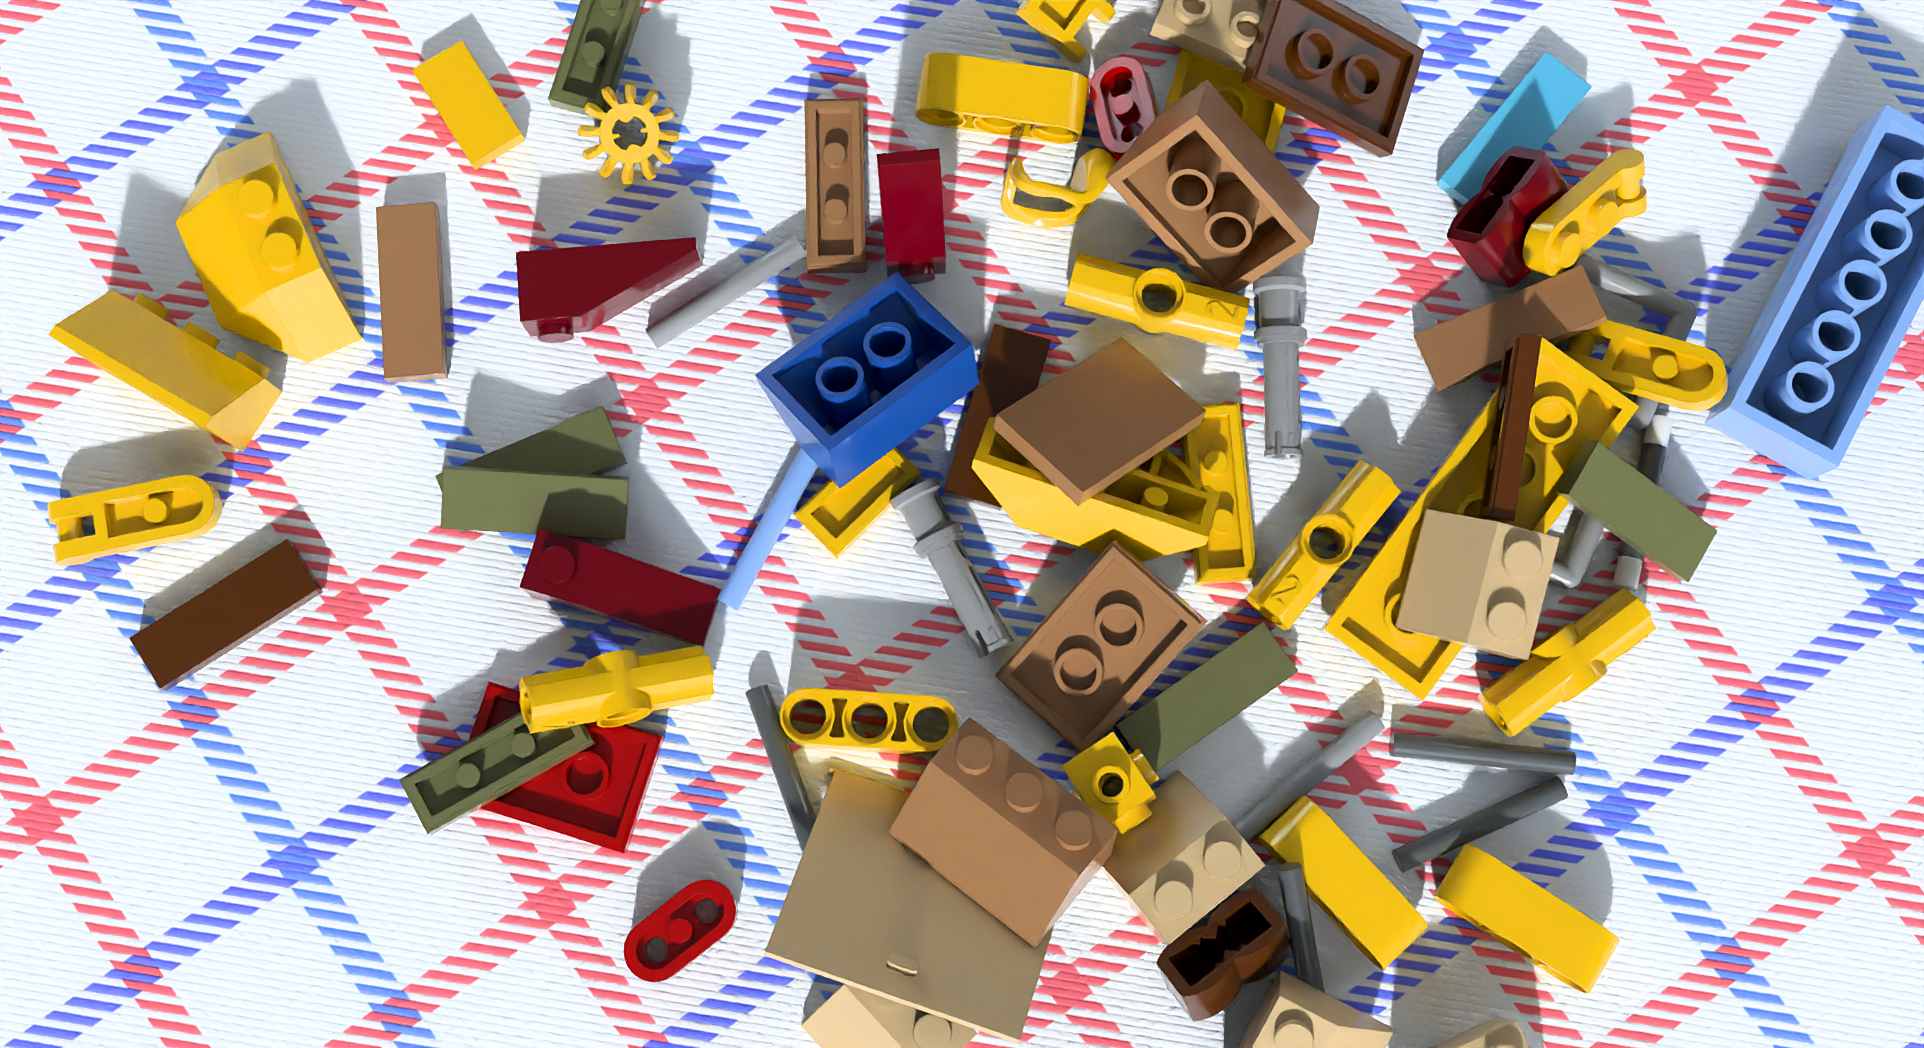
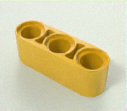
M930 53L923 58L914 114L922 122L939 127L1049 143L1071 144L1082 139L1090 83L1089 79L1084 75L1063 69L952 53Z
M803 688L788 695L782 703L779 713L781 726L792 741L800 746L818 749L932 756L936 755L959 729L958 715L953 706L943 698L927 695ZM804 703H817L826 712L824 725L814 734H802L793 727V714ZM874 706L885 712L888 723L881 735L876 738L867 739L859 736L854 731L853 720L859 710L864 707ZM929 710L938 711L943 714L949 724V730L945 737L938 742L932 743L918 738L913 730V725L919 714Z
M1302 795L1259 836L1262 845L1280 865L1289 862L1302 864L1307 894L1351 942L1379 969L1384 971L1428 928L1426 921L1333 820L1307 796Z
M1464 844L1433 896L1437 902L1553 977L1585 994L1591 992L1620 942L1616 935L1498 859L1469 844Z

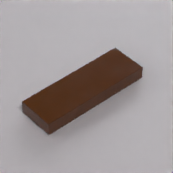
M994 324L978 376L980 384L975 387L944 488V495L1001 511L1002 506L972 469V463L988 419L996 417L999 412L1037 389L1051 340Z
M1520 333L1505 343L1479 513L1481 519L1501 523L1515 520L1542 336Z
M286 539L129 639L158 687L167 691L324 591L294 543Z

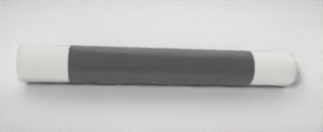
M1653 415L1650 424L1646 427L1637 468L1640 473L1658 486L1673 422L1671 418L1663 415ZM1624 541L1621 543L1612 586L1617 589L1624 587L1627 591L1634 592L1637 591L1644 556Z

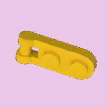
M1622 149L1614 152L1538 216L1525 237L1523 245L1525 265L1532 270L1549 276L1558 275L1566 268L1572 266L1582 254L1603 236L1607 235L1622 219L1644 213L1647 209V191L1644 186L1640 185V179L1645 175L1643 153L1634 149Z
M1606 320V323L1573 336L1567 351H1562L1616 390L1685 410L1701 411L1711 408L1720 402L1727 392L1729 379L1725 364L1716 352L1700 345ZM1595 345H1608L1603 360L1590 357Z
M177 475L52 501L47 504L49 523L57 526L59 542L53 545L55 563L61 566L83 564L92 561L94 558L204 535L217 525L222 514V501L219 493L210 483L193 475ZM93 517L95 535L84 537L82 521Z

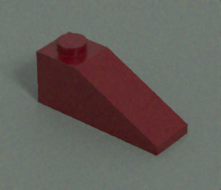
M939 148L877 154L887 278L898 272L910 284L932 281L935 279V274L946 273Z
M696 237L516 252L520 322L530 337L537 336L539 341L546 343L566 342L574 338V333L590 332L701 267L702 254Z
M538 529L520 584V588L534 598L696 646L701 645L703 648L705 647L719 602L717 597L721 592L720 588L590 543Z

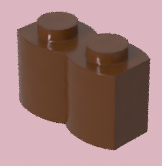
M1254 888L1237 893L1223 902L1212 914L1207 926L1188 930L1171 944L1167 945L1160 954L1156 965L1168 990L1194 1022L1218 1014L1236 998L1243 984L1261 980L1278 969L1289 955L1291 944L1284 920L1260 891Z

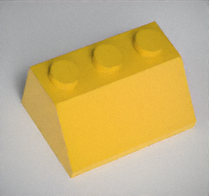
M111 290L55 324L48 334L95 366L242 452L282 393L265 379L271 371L268 367L241 351H238L232 360L215 350L220 343L218 338L189 321L183 330L166 321L170 311L140 292L131 301L118 292Z

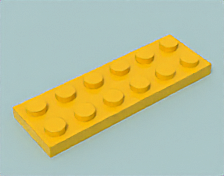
M1543 337L1541 340L1515 520L1505 524L1546 534L1569 503V501L1555 491L1585 439L1599 441L1609 448L1639 406ZM1498 388L1322 626L1324 631L1422 701L1462 649L1463 645L1402 630L1394 626L1424 511L1429 509L1481 519L1479 513Z

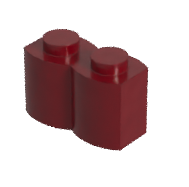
M1513 146L1491 167L1482 183L1481 191L1473 196L1454 217L1448 229L1447 238L1481 281L1511 288L1525 278L1532 270L1525 265L1523 259V245L1532 223L1567 193L1571 187L1545 151Z

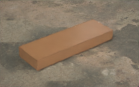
M804 99L808 274L865 273L863 99Z
M435 202L376 207L384 379L388 383L448 378L439 207Z
M1579 265L1413 336L1437 392H1440L1502 366L1505 343L1520 333L1540 335L1551 344H1556L1606 323L1607 316L1583 265Z

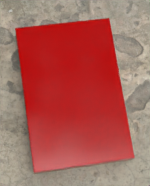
M488 682L469 740L521 712L519 704L520 691ZM596 721L585 723L596 742L595 744L481 807V809L626 854L665 737L627 724L617 727H599Z

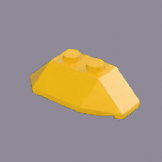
M268 131L215 154L175 223L219 326L226 331L289 354L307 363L363 339L273 134Z
M996 417L988 419L972 463V469L1017 526L1100 554L1117 539L1141 562L1207 544L1220 494L1210 485L1204 486L1197 475L1169 450L1163 449L1077 506L993 429Z

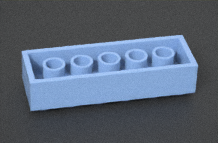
M1885 105L1857 128L1728 376L1727 392L1721 401L1712 407L1704 422L1809 480L1840 465L1924 299V124Z

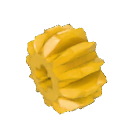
M631 82L625 84L624 103L620 105L614 91L610 87H605L601 90L602 97L610 108L607 113L596 104L590 102L586 104L584 111L589 116L601 121L599 127L589 125L578 127L579 136H598L600 144L584 150L582 153L584 158L590 160L605 152L609 157L599 169V174L604 178H607L612 173L617 161L623 163L621 171L623 184H632L633 163L639 164L642 174L647 180L654 179L656 172L648 157L653 155L660 162L670 164L673 156L669 152L657 147L659 140L676 142L679 141L680 136L678 131H660L658 123L670 120L675 116V112L671 107L661 110L656 115L649 111L657 101L659 93L651 89L645 95L641 105L635 104L637 90L635 83ZM632 118H635L643 126V129L638 130V133H645L643 144L640 147L630 144L623 150L613 140L619 137V134H612L614 123L619 121L626 124Z

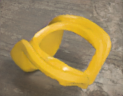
M1097 147L1090 150L1079 158L1070 188L1052 183L1029 180V176L1024 170L1022 159L1014 157L1009 164L1000 200L1001 209L1008 217L1029 225L1047 228L1069 226L1077 222L1085 214L1093 201L1098 198L1109 184L1105 179L1106 175L1117 161L1110 152ZM1016 187L1034 196L1063 199L1067 202L1066 210L1061 212L1042 211L1014 204L1013 199Z

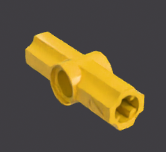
M1078 253L1064 305L1133 323L1138 330L1147 334L1158 335L1168 332L1236 350L1244 329L1250 298L1184 281L1175 272L1166 268H1154L1146 271ZM1150 291H1159L1170 299L1172 308L1165 312H1154L1144 305L1142 296Z
M1360 459L1312 518L1297 532L1293 541L1246 596L1245 599L1254 607L1255 611L1271 624L1287 631L1338 568L1351 557L1356 546L1401 493L1393 483V480L1377 466L1370 465ZM1319 531L1329 534L1337 546L1336 556L1332 559H1323L1317 556L1311 550L1309 544L1311 533Z
M1624 587L1617 590L1575 623L1571 624L1568 622L1549 634L1531 648L1528 660H1524L1514 669L1509 670L1498 680L1486 687L1477 696L1483 706V711L1493 724L1500 728L1508 737L1515 736L1560 701L1565 703L1585 691L1608 672L1606 669L1607 665L1619 656L1627 653L1642 639L1647 638L1648 634L1656 629L1651 618L1652 614L1638 597L1632 595Z
M701 645L638 656L634 650H617L595 656L580 667L521 677L518 683L520 691L519 704L524 724L527 725L530 734L595 721L599 727H617L639 721L647 717L654 710L710 700L714 694V673L710 657L704 652Z

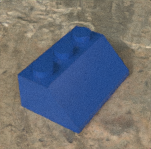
M895 272L755 374L757 382L803 451L839 488H842L980 384L973 344L898 272Z

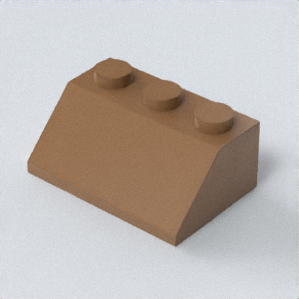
M1208 80L1162 111L1111 168L1105 178L1206 287L1235 294L1312 245L1314 241L1320 206Z
M969 717L930 760L890 827L889 834L1035 948L1109 859L1118 828Z

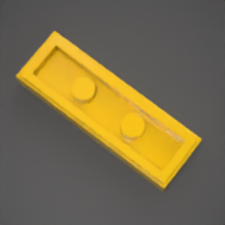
M1239 402L1200 405L1206 410L1201 425L1181 437L1183 463L1197 475L1204 486L1210 485L1220 494L1207 544L1192 549L1195 585L1255 581L1257 579L1240 404Z

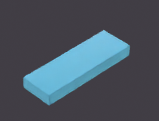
M1546 51L1436 185L1464 206L1473 196L1481 191L1482 183L1487 173L1506 151L1513 146L1540 150L1592 86Z

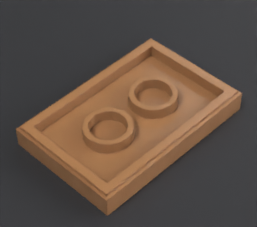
M1121 337L996 415L993 429L1079 506L1201 425L1206 410Z
M1116 539L994 676L1075 750L1081 753L1105 736L1207 623V620Z

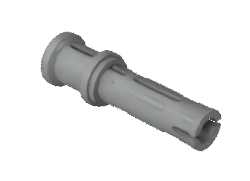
M1270 276L1253 282V292L1259 295L1260 328L1254 331V341L1257 343L1258 348L1263 349L1264 457L1267 459L1284 460L1286 455H1290L1291 459L1303 457V450L1301 449L1299 348L1303 347L1308 339L1307 329L1301 327L1300 294L1306 291V280L1296 276Z
M937 477L931 478L900 493L890 501V504L894 511L902 512L917 541L913 546L917 556L921 555L923 560L929 559L955 611L964 624L979 658H983L1014 640L1004 622H1002L993 601L961 543V540L965 538L961 523L952 521L937 492L941 485Z

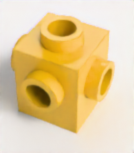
M1114 732L1062 765V768L1076 788L1071 794L1116 826L1121 834L1131 830L1152 815L1147 805L1157 798L1150 785L1159 780L1141 750L1138 748L1128 754ZM1113 778L1122 780L1123 789L1117 796L1107 797L1103 794L1104 784L1108 780Z

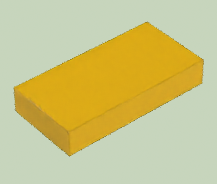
M462 40L412 69L475 170L525 141Z
M895 447L842 488H839L829 479L794 516L838 559L891 507L890 501L894 497L909 489L921 477V472Z

